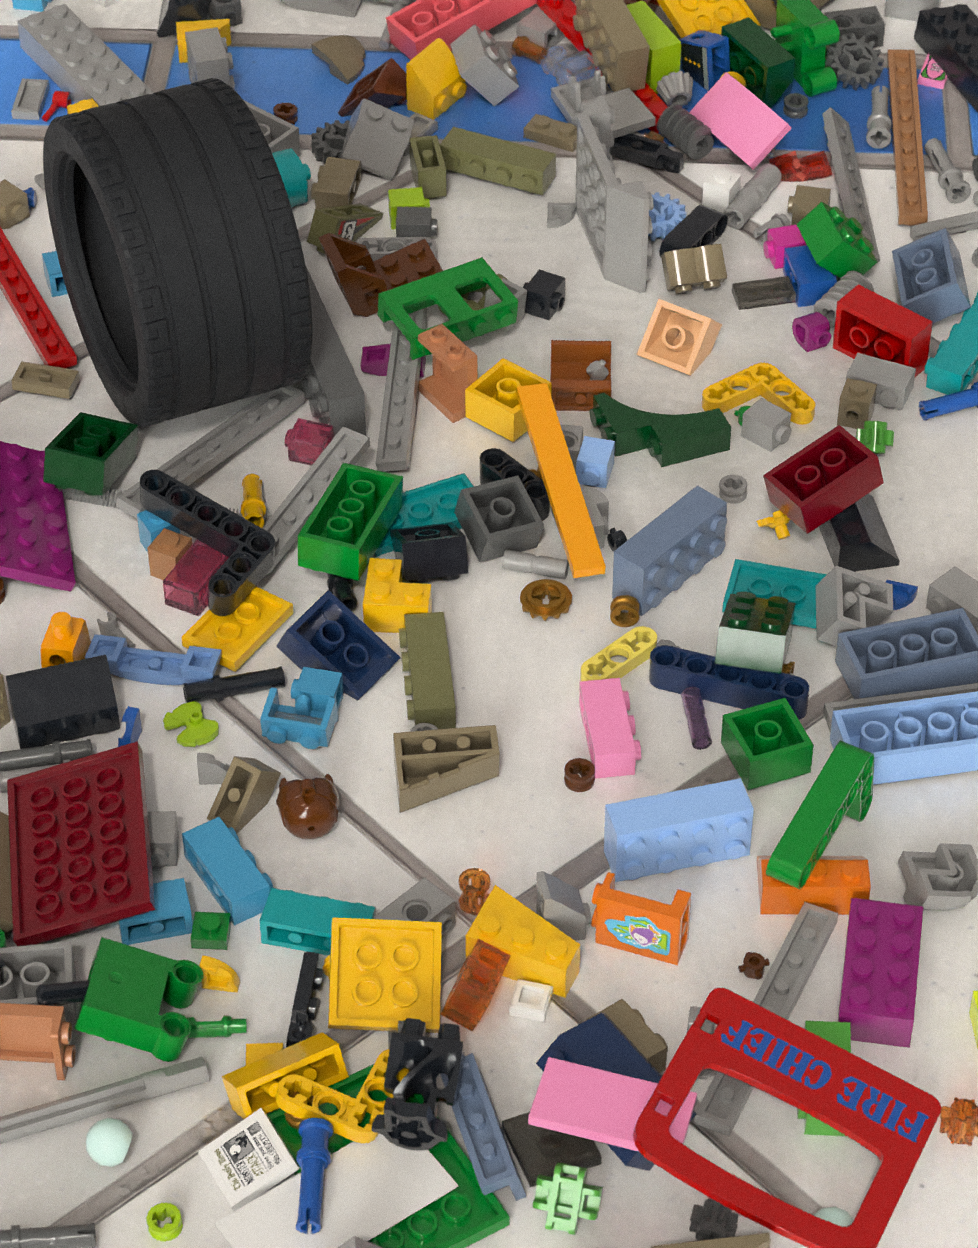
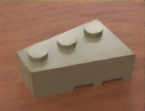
M496 725L393 733V756L400 813L499 776L500 752Z

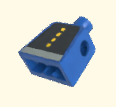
M699 30L679 39L681 42L683 73H689L693 81L707 92L715 85L722 74L730 72L728 37Z

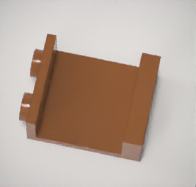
M551 340V397L556 411H590L593 408V395L606 393L611 397V341ZM605 360L604 366L609 371L608 376L604 380H589L591 377L587 374L586 368L594 361Z

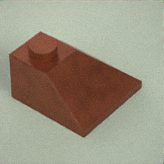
M390 58L355 84L338 114L341 117L352 115L363 98L385 108H389L395 103L400 105L407 99L406 72Z

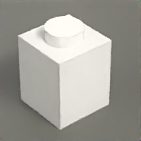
M715 167L703 182L702 205L723 213L740 191L741 175L727 169Z

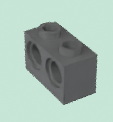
M876 6L825 12L824 15L829 20L833 19L837 23L840 37L844 34L849 39L851 34H855L856 39L860 40L862 36H865L867 44L872 41L874 42L873 48L883 46L885 23Z

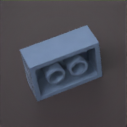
M946 228L892 251L903 307L933 321L932 324L971 307L960 252Z

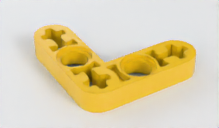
M769 363L754 364L706 387L702 392V408L704 411L720 408L722 413L761 395L772 404L790 412L791 422L795 424H808L813 421L815 415L814 400ZM741 386L745 387L746 390L738 391L734 390L733 387ZM784 391L788 392L789 395H777L775 392Z
M389 1049L381 1052L376 1059L356 1099L303 1076L293 1074L287 1075L279 1081L276 1103L283 1111L303 1120L308 1118L327 1120L333 1126V1133L354 1142L370 1143L379 1135V1133L373 1132L371 1128L375 1117L378 1114L384 1115L385 1101H374L369 1097L368 1093L372 1090H381L388 1097L393 1098V1094L386 1092L384 1089ZM403 1068L398 1072V1081L401 1082L409 1073L408 1069ZM293 1090L299 1092V1094H296L294 1098L288 1096V1094H291ZM312 1095L314 1096V1099L312 1102V1106L307 1105V1101H310V1097ZM323 1103H331L339 1111L334 1115H327L322 1113L318 1106ZM367 1111L371 1114L369 1124H366L364 1128L358 1126Z

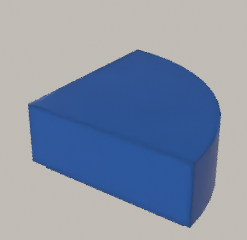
M886 580V583L892 584L893 610L904 608L915 600L918 586Z
M128 706L125 710L122 722H126V730L123 737L118 738V747L138 741L142 733L139 708Z

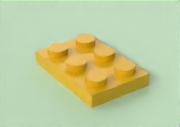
M256 586L230 615L218 616L209 609L181 637L182 646L187 649L189 646L221 649L222 656L219 664L236 672L293 614V604Z

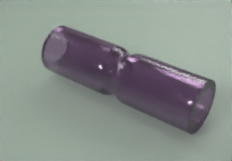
M696 687L686 688L682 691L681 698L693 748L703 750L712 744L707 718L705 717L706 713L701 691Z

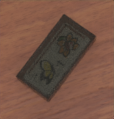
M789 276L732 284L731 292L739 310L796 302V293Z

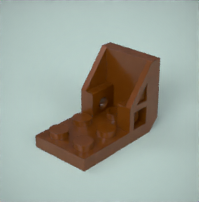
M331 233L318 237L334 278L352 313L355 315L369 317L377 313L379 293L443 271L425 238L373 261L365 245Z

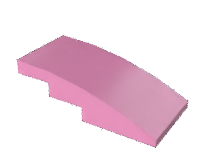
M727 72L689 112L697 120L702 121L704 125L708 126L715 138L753 170L792 129L788 123Z

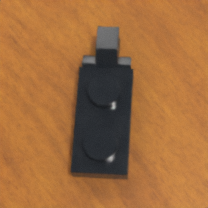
M630 133L614 138V146L610 147V153L613 156L641 163L645 166H652L658 169L664 168L667 172L679 173L684 167L683 153L669 149V144L635 134Z
M304 952L292 1007L286 1047L314 1035V1027L309 1023L308 1019H315L318 998L312 997L313 990L320 991L324 969L317 968L319 953Z

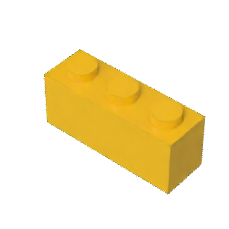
M321 1032L221 1077L232 1110L245 1119L260 1108L266 1114L279 1108L276 1103L279 1081L287 1075H300L327 1087L349 1076L339 1044Z

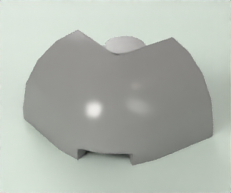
M940 843L935 853L903 851L898 859L908 886L903 896L907 905L923 906V909L950 910L966 906L978 895V859L972 845Z

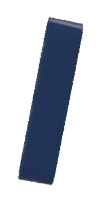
M668 645L657 646L650 653L649 681L655 688L739 709H746L786 698L799 720L807 714L809 684L801 677L786 673L780 674L715 664V656Z

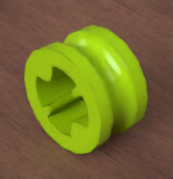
M159 1203L153 1206L147 1213L148 1230L154 1239L170 1241L178 1237L182 1232L183 1223L177 1206L171 1203ZM166 1217H171L172 1224L166 1223L163 1228L158 1226L157 1220L164 1221Z

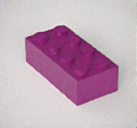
M851 898L838 1022H850L852 1041L910 1048L915 1014L923 906Z

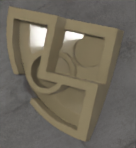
M331 36L312 43V53L330 65V74L345 84H350L363 72L365 68L363 59L366 58V53L362 44L353 36Z

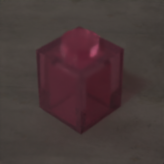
M298 418L294 427L288 429L285 436L284 444L285 447H288L289 461L312 466L334 438L333 426Z

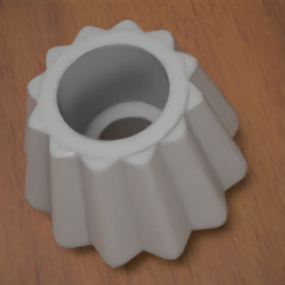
M682 71L677 73L671 72L657 82L656 90L668 106L672 104L683 106L691 101L693 78L690 77L689 73H683Z

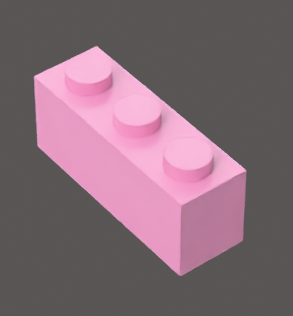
M620 678L580 681L579 707L590 759L595 767V779L635 775L636 760H641V747L639 740H633L632 736L635 735L636 728L634 716L627 713V711H630L628 691H622Z

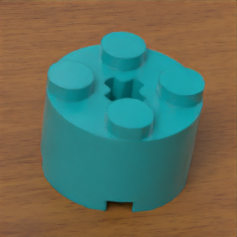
M292 148L273 152L272 154L282 177L291 207L307 203V181L311 178L309 166L305 163L302 164Z

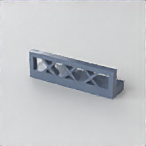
M473 1053L466 1055L459 1080L456 1101L452 1109L483 1195L510 1186L516 1201L527 1197L484 1077ZM441 1073L443 1084L446 1087L448 1076L445 1073Z

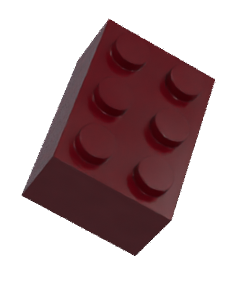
M840 425L763 475L770 502L806 534H809L884 484L878 456Z

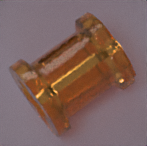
M470 868L463 871L459 876L458 884L462 891L459 898V906L463 912L478 915L488 898L487 890L490 888L491 880L486 871L479 868Z

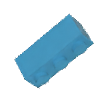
M217 817L182 833L185 858L223 911L231 914L233 925L235 926L261 914L273 884L266 873L261 874L258 870L252 853L249 850L244 851L241 847L235 830L232 827L227 828L221 818Z

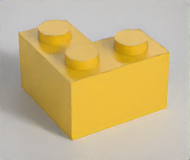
M369 559L363 598V622L373 632L399 633V628H405V614L432 613L431 584L403 583L401 559Z

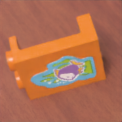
M607 872L603 884H596L592 897V904L597 905L591 921V926L596 928L595 943L678 966L689 936L691 893L677 889L672 904L669 905L615 890V873Z

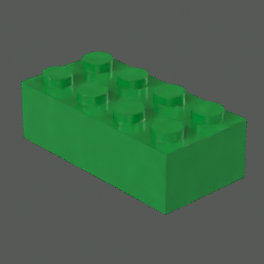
M343 462L298 534V566L359 581L369 564V559L375 554L402 508L403 476Z

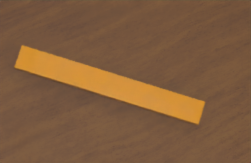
M547 383L519 386L516 389L517 399L573 578L605 574V562Z

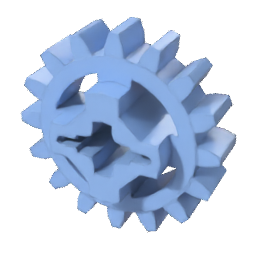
M656 192L655 195H652L653 210H649V216L652 221V233L648 234V236H650L651 241H655L656 238L663 240L686 217L685 205H679L680 199L671 200L670 194L661 197L660 193Z

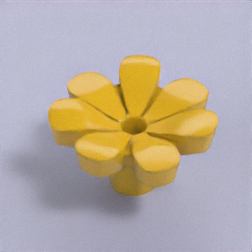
M780 510L773 512V517L756 521L759 527L775 529L778 540L790 536L787 527L790 519Z

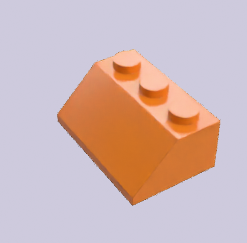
M757 855L760 914L798 915L804 902L836 912L838 915H849L851 898L869 900L871 889L868 860L863 856H821L803 888L798 889L767 876L766 868L771 856Z

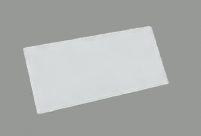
M379 1134L370 1143L362 1144L353 1141L331 1154V1162L324 1170L321 1230L318 1233L311 1234L310 1219L308 1220L307 1234L300 1233L296 1229L301 1172L215 1222L214 1226L232 1248H338L353 1236L365 1241L371 1240L457 1188L458 1184L429 1150L416 1151L404 1149L390 1143L383 1135Z

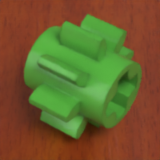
M864 421V429L857 428L856 439L874 454H885L886 446H893L894 432L893 430H887V422Z

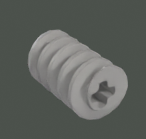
M848 271L815 303L814 312H820L829 321L830 328L835 326L837 301L858 284L873 292L874 288L871 282L859 272Z

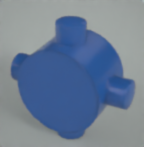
M30 187L23 190L27 193L29 210H31V207H36V191Z

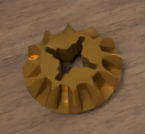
M541 579L533 581L523 588L520 594V602L523 612H530L532 618L542 616L544 621H546L550 616L559 619L561 613H568L569 607L572 604V594L568 587L561 582ZM545 595H548L549 604H542Z

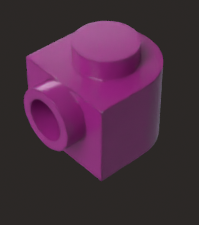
M820 312L807 314L793 320V335L797 343L806 352L825 347L830 342V324L828 319Z

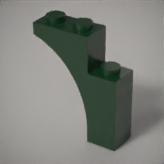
M606 393L593 395V408L590 409L591 422L594 427L597 426L599 428L602 439L615 441V457L648 449L649 454L652 457L655 456L660 466L666 467L730 450L731 426L720 408L692 414H658L624 405Z

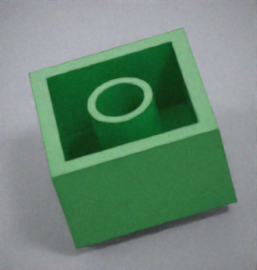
M821 201L796 224L816 263L840 278L848 271H856L864 275L877 263L872 253L874 250L873 245L861 232L863 231L862 225L854 217L850 219L846 217L836 206L831 208Z
M786 698L723 715L721 744L747 790L811 773L814 744Z

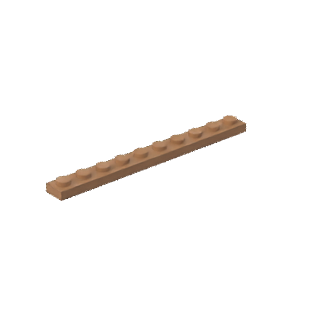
M888 49L887 69L898 225L912 226L928 221L915 50Z

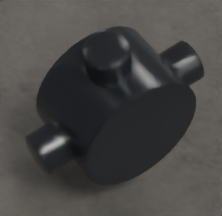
M611 528L607 540L611 550L614 552L627 541V538L622 530L616 531L615 528Z

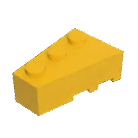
M495 885L465 936L466 963L515 981L521 979L553 986V994L566 998L580 972V944Z

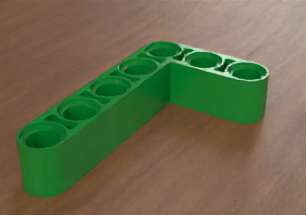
M843 741L838 742L774 849L766 868L767 876L795 888H803L844 816L859 822L864 820L873 798V753Z

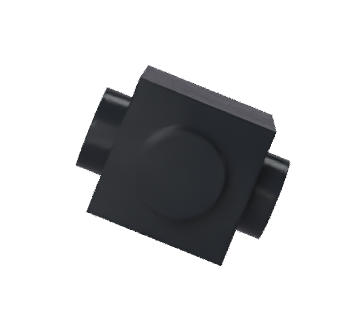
M539 269L532 279L522 287L527 290L524 313L550 320L556 311H560L564 305L565 277Z

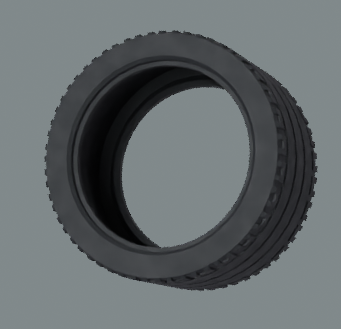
M210 78L54 118L47 128L43 145L44 184L52 234L67 293L84 343L103 386L119 412L129 422L139 425L138 427H147L165 420L175 419L298 383L304 376L310 362L313 337L311 298L304 255L293 211L279 169L260 126L240 95L223 81Z

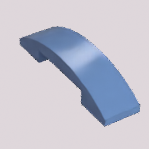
M94 634L85 659L106 655L110 674L150 684L183 685V683L213 678L222 656V650L189 646L186 654L137 649L129 648L126 638Z

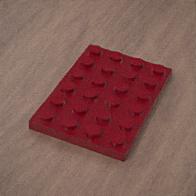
M138 741L7 780L13 941L16 946L35 945L155 910L143 751Z

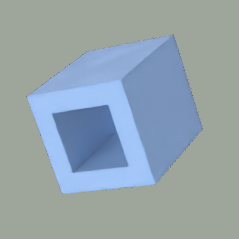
M584 436L576 460V475L579 484L607 488L614 466L615 441Z

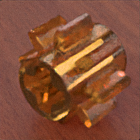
M956 1097L951 1108L942 1106L939 1132L947 1133L951 1144H967L971 1146L974 1137H978V1106L975 1104V1100L958 1099Z

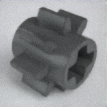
M708 1198L704 1201L703 1207L697 1204L693 1206L689 1230L696 1232L695 1237L697 1241L735 1237L739 1215L732 1213V1210Z

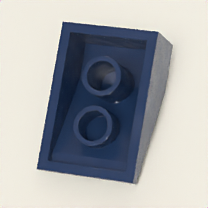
M329 590L287 629L276 645L301 670L303 667H310L342 673L343 693L357 701L401 658Z

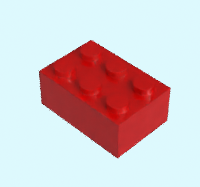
M858 284L837 301L833 348L855 359L857 353L916 368V378L924 371L928 361L933 321Z

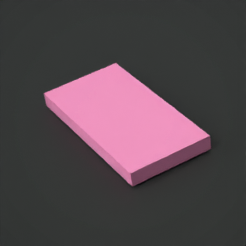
M548 1057L529 1113L528 1124L639 1151L635 1146L633 1138L635 1124L658 1084ZM689 1092L669 1128L671 1136L684 1144L696 1103L697 1093ZM660 1100L654 1111L667 1116L672 1105Z

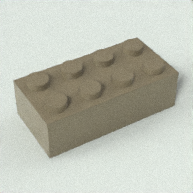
M575 0L577 9L576 15L573 16L574 28L581 33L586 49L589 48L592 53L595 66H599L602 76H605L606 85L609 84L612 92L630 88L632 91L645 88L650 46L624 0Z

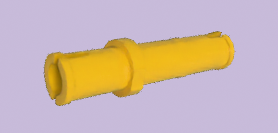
M248 474L242 480L243 502L241 504V514L248 521L263 528L266 505L262 500V480H259L260 477L256 474Z

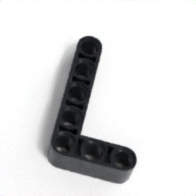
M149 470L142 474L140 477V503L144 509L229 557L208 582V607L212 613L218 616L232 614L273 567L275 556V539L273 535L160 470Z

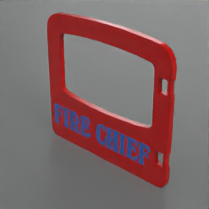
M716 988L709 993L651 1098L635 1124L633 1138L635 1146L641 1155L669 1174L738 1214L807 1248H876L942 1108L936 1097L729 989ZM706 1019L717 1024L712 1035L701 1029ZM704 1069L716 1070L756 1087L826 1123L878 1156L880 1167L850 1226L841 1227L816 1217L756 1188L695 1153L671 1136L669 1128L699 1074ZM660 1100L672 1105L667 1116L654 1111Z

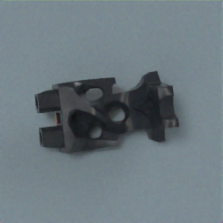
M406 1018L400 1033L392 1032L384 1089L386 1092L393 1094V1098H386L384 1115L378 1114L375 1117L371 1129L373 1132L383 1135L390 1143L398 1147L423 1151L431 1149L439 1142L447 1141L446 1125L437 1118V1105L441 1101L453 1106L456 1101L459 1080L465 1062L464 1045L460 1039V1027L458 1025L440 1024L438 1037L433 1038L424 1036L426 1030L425 1022L419 1019ZM401 1069L410 1070L401 1082L398 1081L397 1075ZM445 1073L448 1076L447 1086L443 1089H438L436 1078L439 1074ZM414 1094H420L424 1099L422 1104L409 1103L407 1100Z

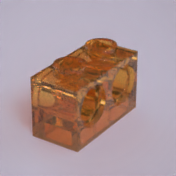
M478 939L464 961L440 1015L473 1031L487 1010L511 955Z

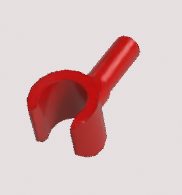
M55 91L53 93L52 104L42 116L43 121L47 122L59 107L67 108L68 105H71L72 101L68 99L70 92Z

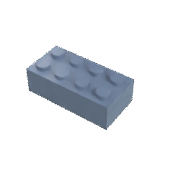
M697 485L614 551L612 598L614 599L621 595L634 597L639 602V615L643 616L651 608L657 607L672 591L678 590L689 577L699 573L710 560L720 556L726 546L727 502Z
M964 608L838 633L835 662L854 699L978 683V634Z

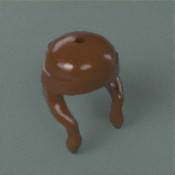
M326 774L324 778L296 779L288 782L286 778L281 779L276 805L278 806L284 827L293 836L301 839H316L328 834L337 822L340 796L333 784L332 777Z

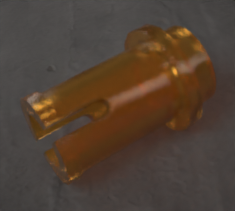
M527 36L516 37L512 44V50L517 56L523 55L537 64H542L546 59L540 55L544 54L547 56L548 50L529 41Z

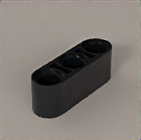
M698 205L663 239L659 256L661 257L664 252L712 245L724 233L728 216L705 205Z
M491 448L484 450L480 454L481 485L519 476L541 520L543 521L549 516L550 501L542 479L501 449Z

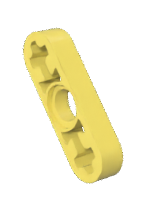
M645 626L633 628L585 661L581 666L580 681L622 678L650 658L651 651L657 645L656 632ZM616 655H621L626 657L627 660L618 663L612 661L610 658Z

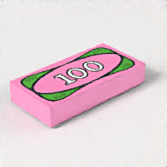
M928 53L918 76L917 84L944 89L948 80L947 75Z

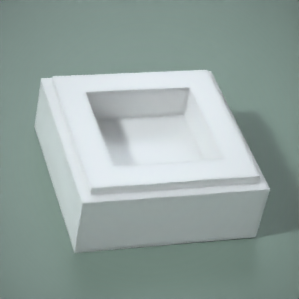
M518 979L510 1002L509 1015L545 1022L553 996V986Z

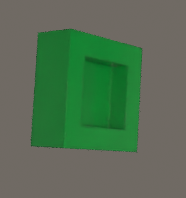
M195 912L191 933V948L227 950L231 914Z

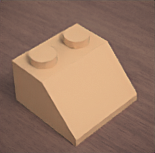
M658 299L637 355L691 376L711 353L722 324L711 318Z

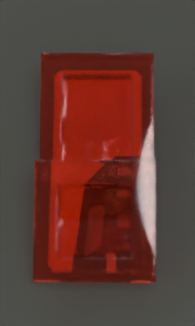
M792 151L768 159L771 165H775L781 171V181L801 182L832 176L825 151L799 159L796 152Z

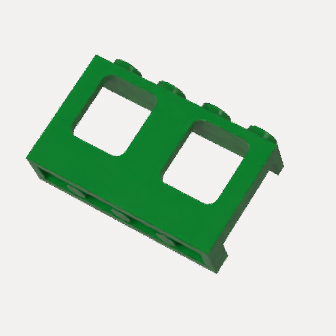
M483 257L378 294V317L383 323L392 320L410 342V357L412 360L432 354L418 341V334L433 327L428 329L419 328L409 314L437 304L449 318V321L442 324L462 342L517 323L518 299ZM488 284L502 301L481 310H473L461 295L486 287Z

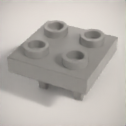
M600 70L594 71V76L591 79L576 82V77L570 76L568 84L551 88V98L568 123L577 126V117L582 113L580 111L581 102L613 93L609 86L606 85L605 76H601Z

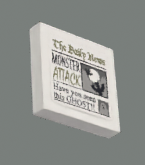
M262 1108L198 1151L233 1211L260 1197L300 1169Z

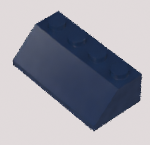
M600 1013L558 1035L536 1062L543 1072L548 1057L657 1084L662 1078V1075L605 1013ZM693 1110V1114H692L691 1120H692V1119L695 1117V1115H696V1113L694 1112V1110ZM607 1144L625 1166L650 1171L655 1165L641 1155L639 1151Z

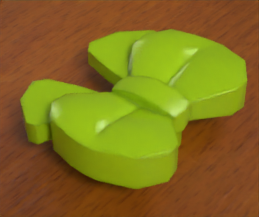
M198 702L184 703L174 709L172 713H166L163 719L166 730L186 726V729L177 736V743L184 747H195L196 745L200 746L209 743L219 735L218 722L204 719L202 706Z

